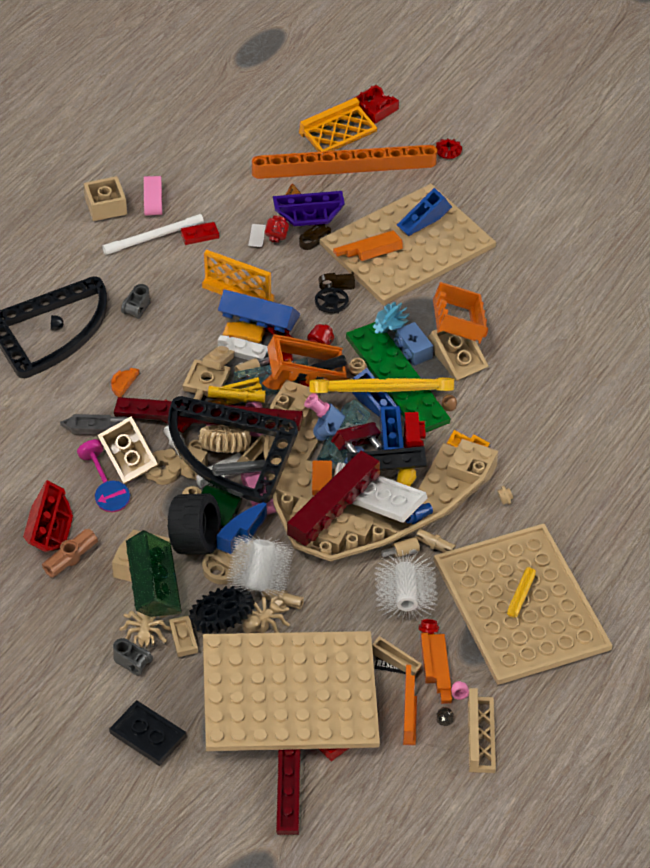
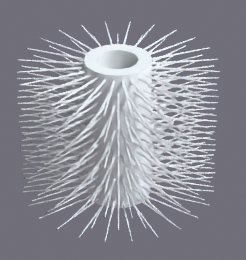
M260 538L253 542L252 540L249 541V539L245 541L240 539L242 544L238 548H240L239 551L241 552L237 553V551L233 550L236 553H232L234 555L239 554L237 555L239 560L230 561L237 564L236 569L231 567L233 570H236L234 571L235 576L227 578H234L233 581L236 582L234 584H241L244 581L245 584L230 586H245L252 591L257 590L261 592L267 588L270 591L275 589L280 591L278 590L279 585L281 587H284L282 585H287L284 583L279 584L281 583L279 578L285 579L284 577H289L281 574L282 571H280L284 569V571L290 572L285 570L290 568H282L284 564L282 562L285 561L287 564H290L287 562L290 561L289 559L283 560L286 559L284 554H286L285 551L287 550H282L287 547L277 545L275 548L274 545L277 543Z
M403 557V562H401V559L399 563L395 561L397 565L389 562L392 566L388 568L389 565L385 566L387 568H381L380 571L382 572L375 573V575L385 579V581L378 582L379 586L376 588L379 590L376 594L385 599L382 601L384 604H388L384 608L388 609L387 606L394 605V608L397 607L399 610L405 611L406 614L408 611L410 620L409 611L411 613L414 612L412 610L417 611L415 608L423 604L422 606L425 605L424 608L428 607L426 605H432L433 602L431 601L437 599L434 596L438 593L433 591L431 587H428L436 580V578H433L436 573L431 577L427 574L430 571L424 569L421 562L417 563V566L414 565L419 559L411 563L410 560L408 562V559L407 562H404Z

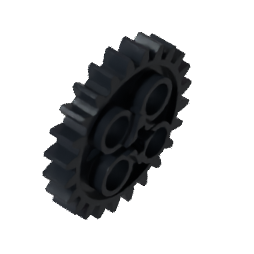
M225 586L223 590L217 588L216 592L209 591L210 595L208 596L202 595L203 599L196 600L197 604L192 605V609L189 610V618L193 628H196V631L201 630L202 633L208 631L211 634L214 630H216V633H219L221 629L227 631L228 627L235 628L234 624L236 623L242 624L241 620L248 619L247 615L252 614V609L255 608V601L251 591H248L247 588L242 589L239 587L234 589L235 586L228 589Z

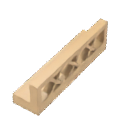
M469 688V772L495 773L494 697H478V688ZM478 704H489V709L482 713L478 709ZM482 720L490 725L485 731L479 728L478 725ZM482 738H485L490 743L485 749L479 745V741ZM485 756L491 761V766L479 765V760Z

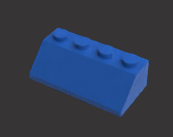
M225 289L223 290L218 311L225 318L233 319V316L238 317L241 322L250 324V321L257 322V326L263 328L272 326L275 331L282 333L285 330L291 331L300 317V313L291 306Z

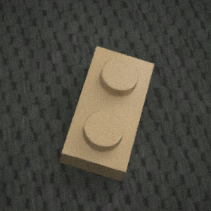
M225 346L216 347L203 358L202 365L220 370L234 358L235 351L229 350Z
M189 616L169 619L177 656L181 657L198 653Z

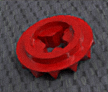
M441 139L440 142L436 143L437 155L442 158L452 159L462 153V146L455 139Z

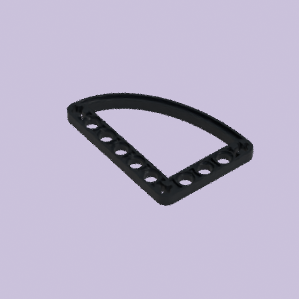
M97 276L89 277L0 310V332H6L5 335L0 336V349L19 378H29L57 365L78 351L96 333L107 311V292L102 279ZM77 289L82 290L81 293H75L74 291ZM98 294L97 309L85 328L58 350L31 363L9 326ZM61 295L66 296L64 299H58L57 297ZM42 302H49L48 305H41ZM25 308H32V309H33V310L28 311V312H27V311H24ZM9 314H15V315H16L15 317H12V318L7 317ZM8 343L14 344L12 347H5ZM15 355L21 356L19 359H12Z
M178 396L172 400L168 414V425L173 444L184 462L195 473L214 486L235 496L258 503H268L271 501L298 434L295 421L184 396ZM196 407L204 408L200 413L193 411ZM214 411H221V414L217 417L211 415ZM234 414L239 415V418L235 421L229 419ZM179 416L274 436L275 439L255 488L241 485L223 476H214L212 470L192 455L182 441L178 428ZM252 418L258 420L257 423L253 425L247 423L248 420ZM270 422L276 424L275 427L271 429L265 427L266 424ZM281 442L288 444L285 448H278L277 446ZM274 458L281 459L279 464L271 463ZM268 474L275 475L274 479L270 481L264 478ZM264 486H266V493H264L263 496H260V494H262L265 490Z

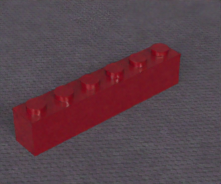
M361 450L287 522V535L304 546H307L311 541H315L322 530L327 529L336 517H339L344 509L351 505L361 492L363 493L373 480H377L380 475V461Z

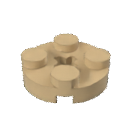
M173 449L153 452L152 454L158 466L144 473L145 477L149 481H156V484L160 485L175 482L177 476L180 475V457L175 454ZM164 465L166 466V469H162L159 466Z

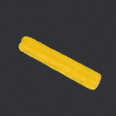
M527 567L508 607V616L518 617L536 575L534 568Z

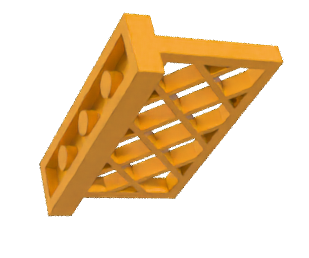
M355 97L301 121L299 134L302 137L306 136L318 152L339 149L377 132L378 128L360 108L359 100ZM358 113L361 119L351 117V115ZM340 120L348 121L347 125L340 124L337 122ZM349 123H359V127L349 126ZM361 124L368 125L370 129H362ZM332 126L334 129L330 131L325 130L324 127ZM336 128L345 129V134L335 132ZM347 131H354L357 134L354 136L348 135ZM317 132L320 133V136L315 137L311 133ZM322 134L331 135V140L321 138ZM334 136L343 138V141H333ZM319 144H329V147L322 149Z
M206 249L204 252L205 279L202 282V288L222 295L225 289L271 302L274 301V294H271V272ZM210 258L214 259L217 264H214ZM226 264L231 265L233 269L230 270ZM220 266L226 273L223 274L218 267ZM242 269L246 270L250 275L247 276ZM237 272L241 279H238L234 273ZM258 275L265 277V281L263 282ZM253 278L257 282V285H254V283L250 279Z

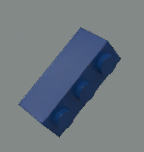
M400 406L380 407L379 422L382 450L404 448Z

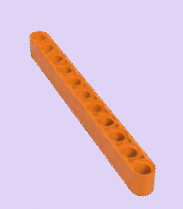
M433 145L260 155L252 159V176L257 179L431 168L436 165L437 148Z

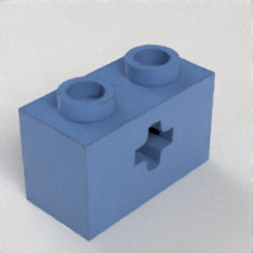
M415 322L396 329L394 343L401 349L405 358L413 366L433 358V344Z

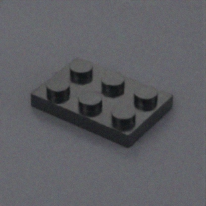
M138 700L109 728L110 734L159 766L187 737L186 731Z

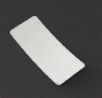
M252 224L248 246L262 247L266 225Z

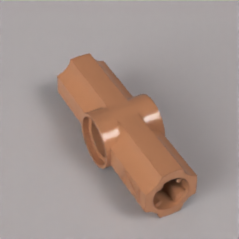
M89 528L83 530L72 540L69 539L62 542L60 550L42 563V568L48 576H57L66 567L76 565L80 560V556L98 542V538Z

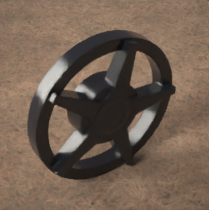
M335 287L324 288L315 295L316 307L319 311L321 310L326 313H339L349 303L347 293ZM326 292H333V293L327 294L326 296H323V295H322V294H324V293H326ZM336 292L342 294L345 299L339 298ZM318 298L323 300L324 304L320 305L318 303ZM344 303L341 307H337L338 304Z

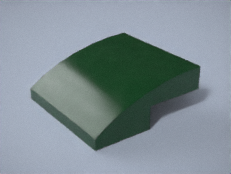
M205 485L201 494L209 493L215 497L220 509L221 528H223L237 514L242 498L222 489Z

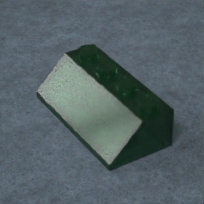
M142 530L126 540L136 611L149 617L180 614L182 609L171 543Z

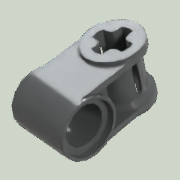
M145 284L134 286L122 303L121 313H129L137 319L141 318L145 309L150 304L149 287Z
M120 638L113 644L114 661L137 676L141 675L143 668L153 661V656L149 651L137 646L128 639Z

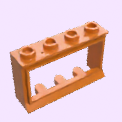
M440 282L433 297L437 333L444 331L473 341L478 340L480 344L482 338H485L488 333L487 319H485V310L483 309L484 302H482L481 294ZM447 303L468 309L470 321L448 315V309H445Z
M276 334L273 335L267 346L274 380H277L282 370L290 371L288 374L289 381H295L299 373L307 374L305 379L308 385L310 380L316 379L317 376L329 381L350 379L347 378L345 366L332 371L285 362L282 356V352L328 360L342 355L343 348Z

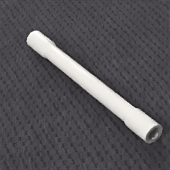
M198 214L161 228L102 245V249L105 255L112 254L124 248L180 231V228L204 224L202 215Z

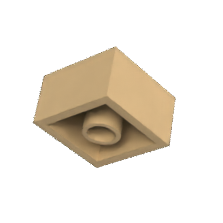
M117 176L83 183L85 200L93 221L127 214L126 198Z

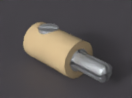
M267 357L259 361L254 358L244 363H239L235 366L237 377L241 379L259 372L261 366L269 364V358Z
M413 537L393 543L392 548L382 550L381 554L383 557L393 554L395 557H401L406 555V553L408 555L409 552L414 554L420 551V545L417 538Z

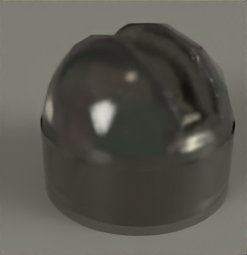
M448 707L440 708L436 716L437 722L442 726L450 725L454 717L452 710Z

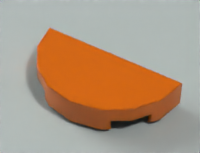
M282 370L277 380H274L271 374L261 384L268 389L280 390L285 381L289 380L288 374L290 371Z
M130 368V370L122 372L120 370L113 375L111 386L116 396L122 397L139 375V369Z

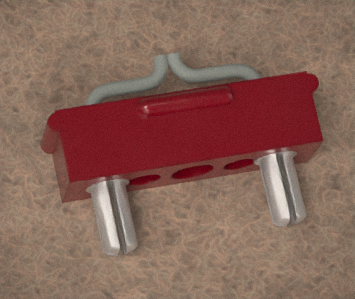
M348 422L345 424L346 427L339 428L331 439V442L339 450L348 449L350 453L358 452L355 446L372 443L376 450L382 447L377 440L381 432L375 422L351 425Z

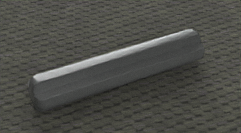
M266 460L214 464L212 472L214 476L261 472Z

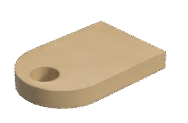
M236 547L237 550L235 549V551H237V553L241 552L239 551L240 548ZM217 548L212 554H206L202 562L204 576L216 584L234 582V578L230 579L227 577L235 576L234 571L236 570H233L231 567L236 569L237 564L230 561L239 560V556H237L239 554H229ZM214 570L221 571L218 575H214L211 572Z

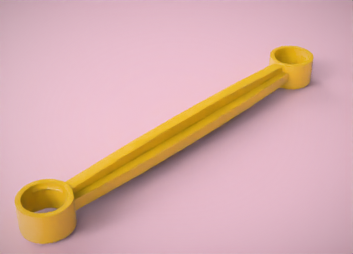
M447 377L436 379L373 378L331 381L313 379L309 383V392L328 393V391L400 392L454 390V378Z

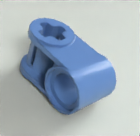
M329 403V410L324 416L318 418L313 429L314 436L319 441L326 440L328 436H334L345 419V415L331 403Z

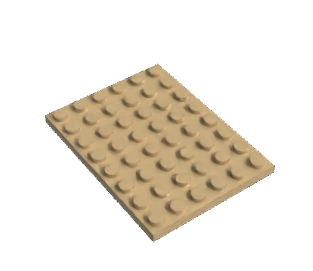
M432 184L320 239V245L350 274L354 272L355 279L383 306L496 247V241L447 197L445 198L452 208L441 219L410 236L404 233L397 224L435 188ZM392 230L397 233L403 243V249L364 261L359 259V255L347 257L344 254L337 257L333 252V248Z
M545 524L434 555V562L497 685L612 650V644ZM527 567L534 568L536 575L518 617L508 616V607Z
M371 631L203 634L206 751L376 748L380 746Z

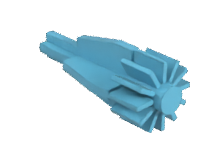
M396 302L386 305L383 310L377 313L376 323L373 325V328L376 329L375 333H386L389 329L395 332L396 329L405 326L409 321L405 318L409 314H403L402 312L407 307L400 310L402 303L396 306Z

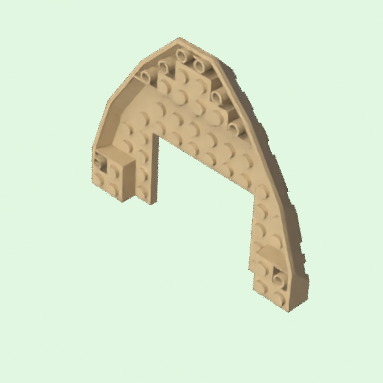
M289 380L285 381L270 405V409L303 411L300 431H298L272 497L274 508L286 533L287 522L314 496L312 495V461L309 460L321 442L316 439L313 433L319 417L312 409L304 406L306 399L312 392H309V387ZM316 393L318 398L321 399V393ZM266 435L263 450L265 460L275 439L274 436ZM464 439L461 440L458 448L443 443L418 489L426 492L428 499L423 504L430 503L433 513L415 524H407L405 521L400 522L351 504L344 509L339 517H336L327 529L319 533L315 541H311L307 546L302 545L290 536L288 537L294 549L328 561L342 559L392 544L418 531L420 528H424L450 515L463 504L468 497L490 480L497 467L498 451ZM281 442L278 444L277 447L285 448L288 444L286 442ZM274 458L271 463L279 464L281 459ZM332 469V478L335 476V469ZM268 474L269 481L273 480L275 475Z

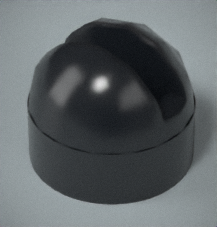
M51 315V330H60L64 325L63 318Z

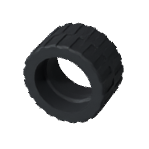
M209 493L178 494L170 503L167 519L168 536L171 546L180 555L212 554L217 548L216 536L221 531L220 509L215 497Z

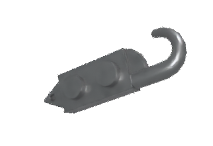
M73 414V417L60 421V425L71 430L72 434H100L129 417Z

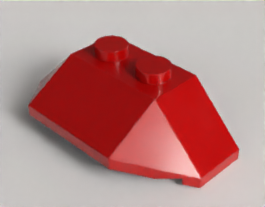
M48 480L45 481L31 507L23 535L28 544L44 552L60 549L62 542L68 538L73 519L64 488Z

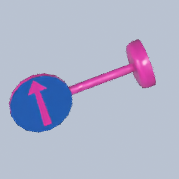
M98 439L89 440L79 446L77 454L82 460H93L103 481V484L97 488L95 493L96 504L107 512L120 511L129 503V489L120 481L107 480L97 459L103 452L104 446Z

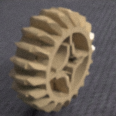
M224 425L205 426L201 428L199 435V445L203 449L211 450L212 452L233 453L249 449L251 442L250 431Z

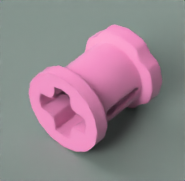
M312 393L306 399L304 406L312 409L321 418L329 410L330 404L324 403L318 398L316 393Z

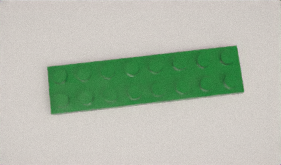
M376 322L346 332V339L359 357L365 361L367 368L375 378L421 379L388 333H375L376 329L373 328V325ZM430 390L387 392L394 403L400 406L401 415L404 419L405 412L419 413V421H425V433L450 423L451 418Z

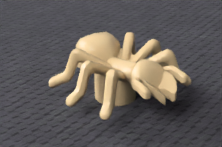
M278 596L271 598L270 608L266 609V598L262 597L263 610L255 602L254 607L257 611H252V614L247 615L248 619H243V631L245 633H265L269 628V623H271L274 632L279 633L276 622L270 618H279L284 625L289 627L290 623L285 621L282 614H275L288 611L289 607L283 605V601L276 600Z
M143 603L137 607V615L133 611H130L129 614H124V617L129 619L133 617L136 622L127 620L125 625L120 627V631L126 630L129 625L136 626L137 628L128 630L125 639L129 640L133 632H138V635L134 636L133 643L136 644L138 638L139 646L143 648L145 643L147 649L150 644V638L152 639V645H154L153 632L158 634L161 641L167 642L160 629L154 628L155 625L160 624L166 630H171V628L166 626L163 620L154 621L157 616L160 618L167 617V613L162 614L159 610L154 613V608L151 604Z

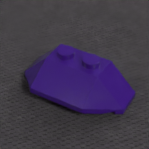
M342 191L273 196L274 210L286 218L293 226L329 224L345 205Z

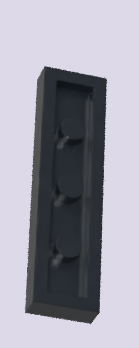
M425 446L363 451L380 461V471L427 467ZM359 452L347 453V461L349 462Z

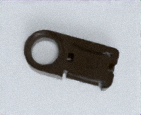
M325 224L313 226L300 235V248L303 250L313 249L319 245L321 238L331 234V228L329 226L325 227ZM304 240H310V241H312V242H310V243H304L303 241H304Z
M354 272L338 275L326 273L318 278L321 290L329 287L342 290L355 288ZM326 280L331 281L329 284H323Z

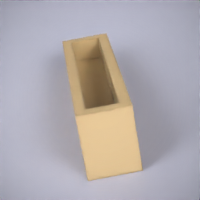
M261 435L237 462L254 461L264 450L265 437Z
M380 636L372 644L374 656L405 673L406 665H411V675H416L422 667L420 662Z

